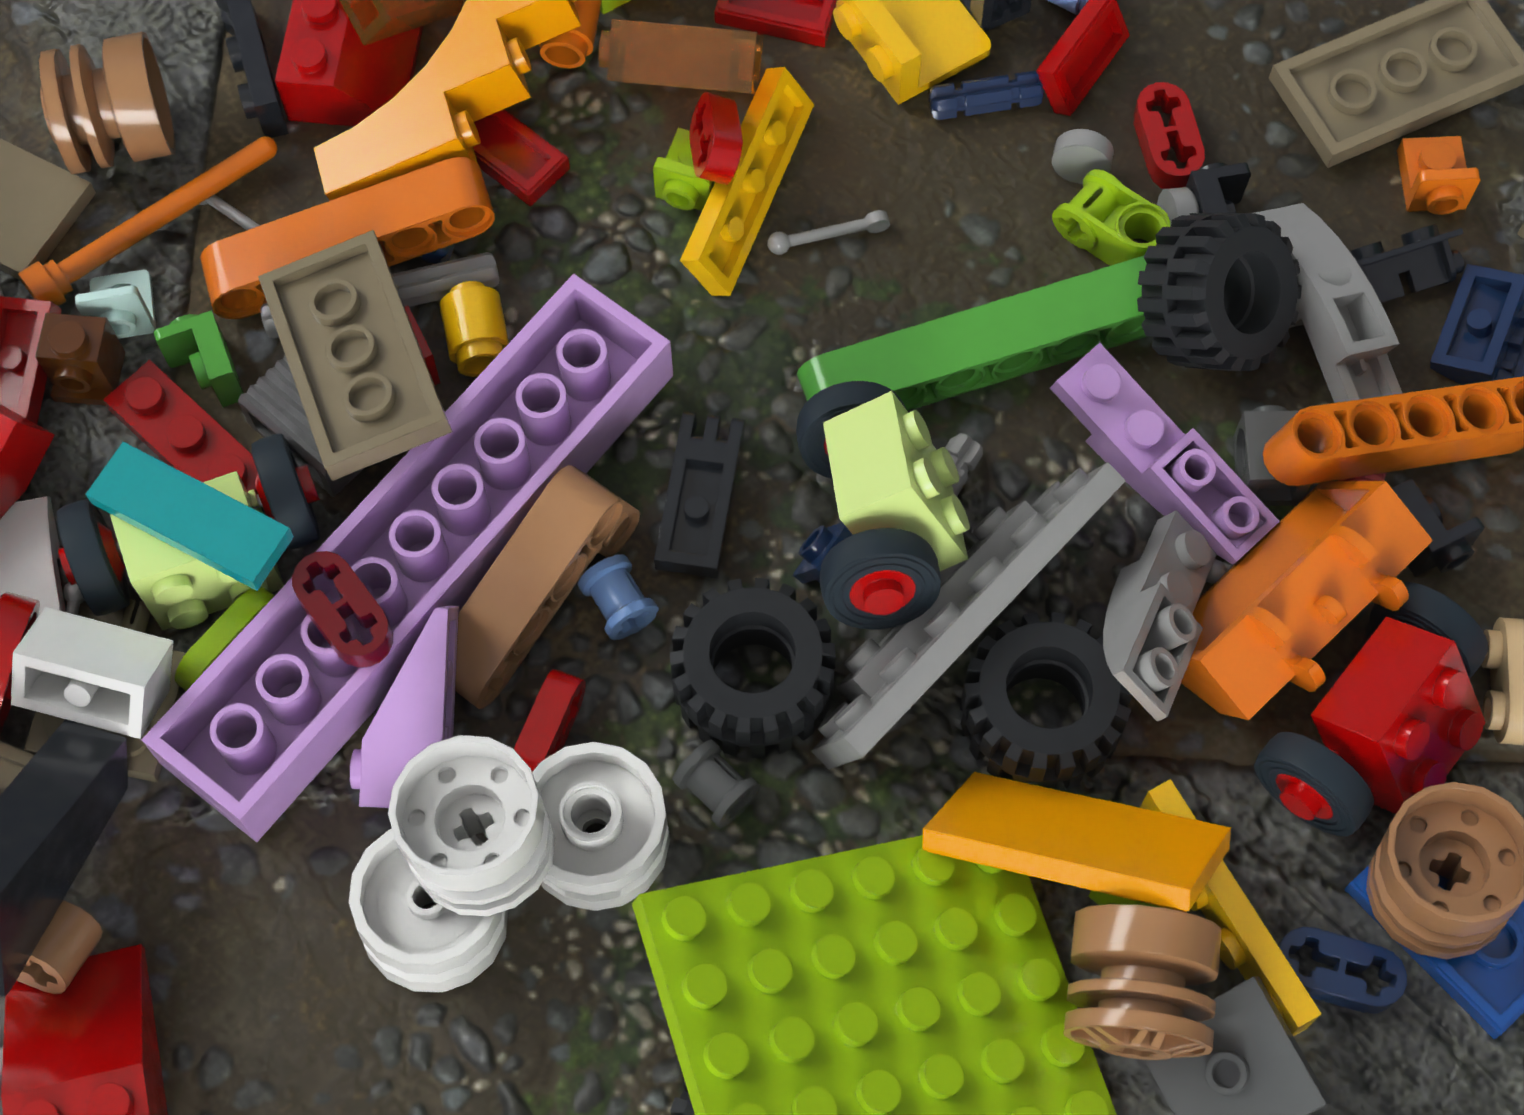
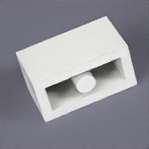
M45 607L13 651L11 705L141 739L169 693L174 641Z

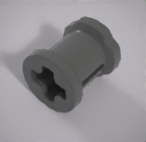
M711 739L698 746L681 763L672 780L681 790L688 788L713 812L712 821L719 828H723L733 822L752 803L761 785L752 777L744 779L720 756V746Z

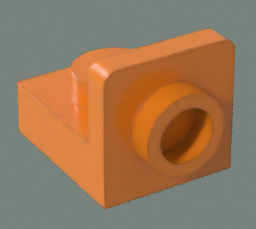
M1461 136L1402 138L1397 149V157L1407 212L1429 211L1432 214L1443 215L1466 209L1480 183L1478 168H1467Z

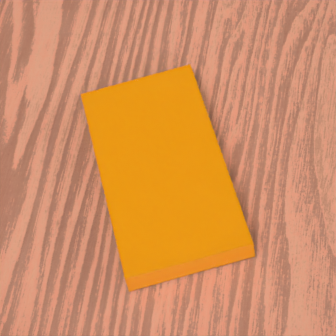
M973 772L923 828L922 850L1165 908L1189 912L1230 848L1231 827Z

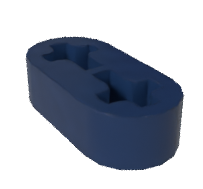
M1304 926L1291 930L1278 943V947L1311 998L1362 1013L1376 1014L1387 1010L1403 995L1406 989L1407 972L1403 962L1394 952L1384 947L1315 927ZM1303 945H1307L1312 948L1313 960L1333 966V970L1315 967L1308 976H1304L1298 973L1299 962L1289 958V954H1296ZM1370 964L1379 967V979L1388 982L1389 986L1382 987L1375 996L1366 993L1367 983L1365 980L1347 975L1345 970L1363 973Z

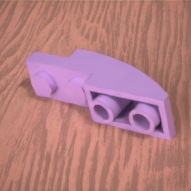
M1101 343L1095 346L1050 387L1055 395L1092 434L1085 442L1106 463L1108 462L1126 480L1125 482L1163 516L1177 510L1194 530L1200 532L1205 537L1214 552L1232 565L1280 522L1194 428L1184 434Z

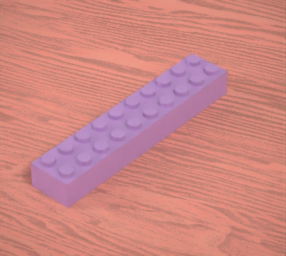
M573 274L446 410L445 413L452 433L410 449L316 551H329L341 556L383 609L393 631V645L389 654L381 662L370 667L357 668L346 664L338 657L302 608L292 587L291 578L141 739L142 742L165 769L255 842H258L384 701L433 610L442 606H459V613L551 479L567 465H573L586 474L673 377L670 341L580 277ZM321 574L312 580L316 590L319 589L324 592L332 604L341 599L333 579L329 580ZM353 614L344 620L351 633V640L357 639L363 646L373 640L371 628L365 629L362 627Z

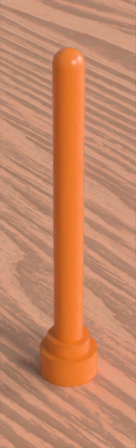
M263 136L59 263L56 264L52 259L42 265L37 261L17 273L34 300L52 301L59 307L67 302L64 296L73 291L72 283L274 158L278 151L277 143L271 137Z

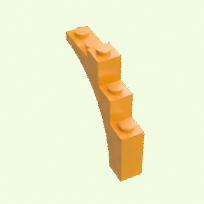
M466 0L452 30L431 59L394 98L356 126L314 147L324 192L328 199L331 201L450 158L467 157L477 162L473 146L480 144V137L474 122L531 98L524 73L531 71L532 67L525 50L580 27L581 23L574 2L578 0Z

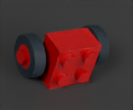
M1403 582L1408 590L1409 599L1397 611H1391L1376 603L1374 604L1369 616L1370 625L1374 633L1311 714L1324 745L1297 733L1280 732L1268 741L1255 761L1254 769L1256 775L1271 796L1293 815L1323 832L1336 836H1349L1353 834L1368 817L1373 805L1397 814L1403 802L1422 789L1445 784L1446 777L1465 751L1472 749L1476 745L1482 734L1483 726L1486 722L1469 678L1474 675L1487 655V638L1481 627L1468 612L1447 596L1427 586L1413 582Z

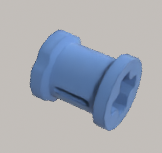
M624 554L614 555L599 561L590 567L578 581V587L582 594L592 596L607 621L604 630L612 640L623 639L639 632L655 619L656 613L659 610L653 599L645 598L630 574L632 564Z

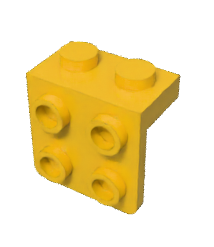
M837 0L836 8L833 10L834 20L841 34L851 42L867 63L872 75L883 84L898 105L978 63L990 54V38L960 0Z

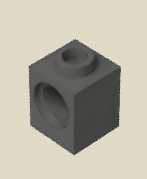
M1265 405L1252 411L1243 412L1233 436L1235 470L1237 476L1265 506H1296L1305 498L1311 484L1288 486L1281 483L1268 472L1263 460V450L1267 441L1298 412L1287 411L1286 408L1278 405Z

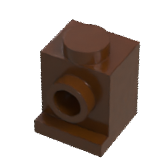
M45 313L35 358L53 385L50 396L54 402L106 406L103 399L119 385L126 352L107 317Z

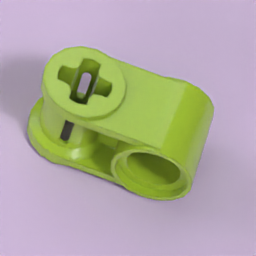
M1099 169L1089 171L1082 181L1083 188L1069 203L1060 204L1052 214V220L1056 229L1067 241L1079 248L1085 249L1109 266L1144 256L1148 246L1157 245L1155 235L1162 227H1170L1171 223L1167 213L1160 206L1149 202L1130 190L1112 174ZM1132 239H1143L1148 241V243H1137Z

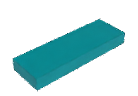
M122 442L85 494L91 504L256 591L259 590L294 538L290 528L125 442Z

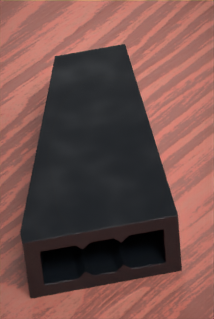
M65 719L0 795V996L5 997L14 986L128 789L126 737Z

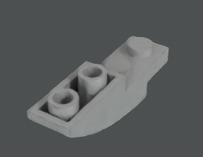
M1304 203L1255 212L1265 216V221H1274L1281 227V237H1289L1294 247L1291 256L1293 259H1298L1300 273L1297 275V283L1302 286L1301 299H1297L1296 310L1299 312L1296 324L1290 325L1289 328L1300 325L1305 326L1334 403L1401 394V388L1387 355L1389 351L1400 343L1371 283L1340 238Z
M1177 510L1157 520L1140 560L1120 570L1110 597L1103 629V649L1106 663L1112 675L1156 721L1168 717L1203 629L1192 614L1217 555L1209 546L1205 537L1200 532L1194 530Z

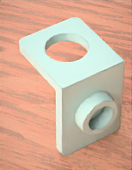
M145 269L94 277L89 282L90 292L75 296V304L81 316L107 317L118 339L151 334L156 330L152 278Z

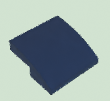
M1471 264L1466 265L1430 361V368L1461 385L1524 376L1523 274Z

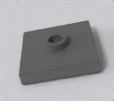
M1253 976L1213 999L1216 1002L1214 1018L1199 1022L1214 1030L1211 1054L1199 1057L1145 1060L1174 1115H1310L1331 1103L1259 976Z

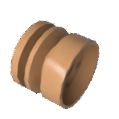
M145 32L103 39V67L97 69L88 51L82 44L70 46V68L60 49L40 52V95L45 120L50 135L55 144H57L63 161L71 174H79L91 170V150L101 168L114 167V139L117 138L122 139L126 150L134 162L175 154L174 127L165 85L153 47Z
M1450 782L1422 789L1403 802L1369 863L1366 891L1374 917L1393 940L1417 954L1450 959L1476 953L1496 939L1509 918L1512 917L1524 900V818L1509 801L1481 786ZM1439 875L1448 879L1447 890L1438 886Z
M1107 904L1089 906L1075 911L1071 963L1084 971L1101 976V978L1079 980L1068 984L1067 1001L1080 1009L1066 1012L1063 1036L1074 1042L1101 1049L1106 1053L1142 1060H1166L1211 1054L1214 1030L1199 1022L1214 1018L1216 1002L1207 995L1187 989L1185 986L1204 984L1217 979L1222 928L1213 921L1200 916L1160 907Z

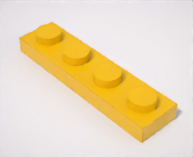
M786 67L766 68L741 124L743 145L735 175L728 185L714 183L680 259V262L712 296H731L814 107L812 100Z
M1171 779L1149 790L1140 808L1197 820ZM1222 859L1191 909L1194 911L1201 909L1206 919L1213 921L1222 928L1220 958L1231 970L1238 967L1245 980L1253 976L1260 977L1289 1030L1295 1036L1306 1030L1322 1013Z

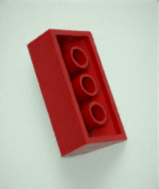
M293 0L275 77V83L288 121L354 127L394 98L413 79L429 0Z

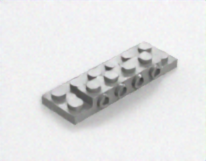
M1108 462L1088 474L1081 468H1078L1062 483L1057 481L1051 485L1032 506L1025 500L1007 512L1000 506L993 509L972 530V533L978 540L967 551L968 560L940 571V593L931 608L915 620L894 627L879 644L872 638H869L845 661L843 665L851 673L837 688L851 703H842L821 723L818 730L825 737L811 752L829 770L863 758L1126 480Z

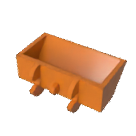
M1328 481L1319 483L1198 599L1192 615L1203 629L1181 683L1218 713L1250 720L1289 681L1309 692H1315L1325 682L1326 677L1320 665L1312 660V658L1371 601L1391 611L1400 609L1408 601L1409 593L1402 580L1395 577L1433 541L1432 538L1386 481Z

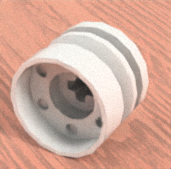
M459 735L429 745L408 761L393 785L388 816L395 842L408 861L417 881L435 903L459 915L490 916L517 907L538 890L552 866L555 835L533 773L513 748L490 737ZM483 832L488 840L481 845L475 846L470 837Z

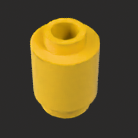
M466 281L453 286L450 292L441 299L439 306L450 360L457 364L458 371L462 375L478 377L509 344L498 291L478 281Z

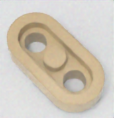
M1499 617L1494 624L1493 630H1484L1488 641V652L1481 666L1490 669L1491 690L1486 692L1483 701L1482 714L1486 722L1484 727L1485 729L1493 730L1495 740L1499 744L1524 745V619Z

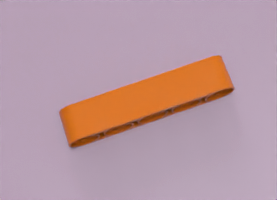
M455 157L218 240L208 245L202 251L200 260L213 312L221 318L241 319L261 313V306L267 303L258 278L262 274L374 230L387 263L391 267L475 237L492 226L495 215L479 164L467 157Z
M1524 376L1306 407L1299 410L1267 441L1263 450L1264 464L1268 472L1277 481L1288 486H1302L1517 452L1524 448Z

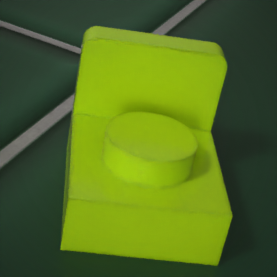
M678 127L666 158L658 157L653 167L655 197L663 199L669 205L681 210H691L694 208L702 211L715 182L695 176L690 146V130Z

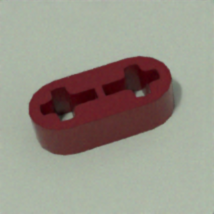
M329 551L314 552L305 556L296 565L292 574V587L302 608L338 657L346 664L360 668L370 667L381 662L389 654L393 645V631L383 609L341 556ZM323 574L327 579H333L341 599L332 604L324 592L319 589L316 590L312 581L316 576ZM352 614L365 629L371 628L373 640L364 646L357 639L351 640V633L344 620Z

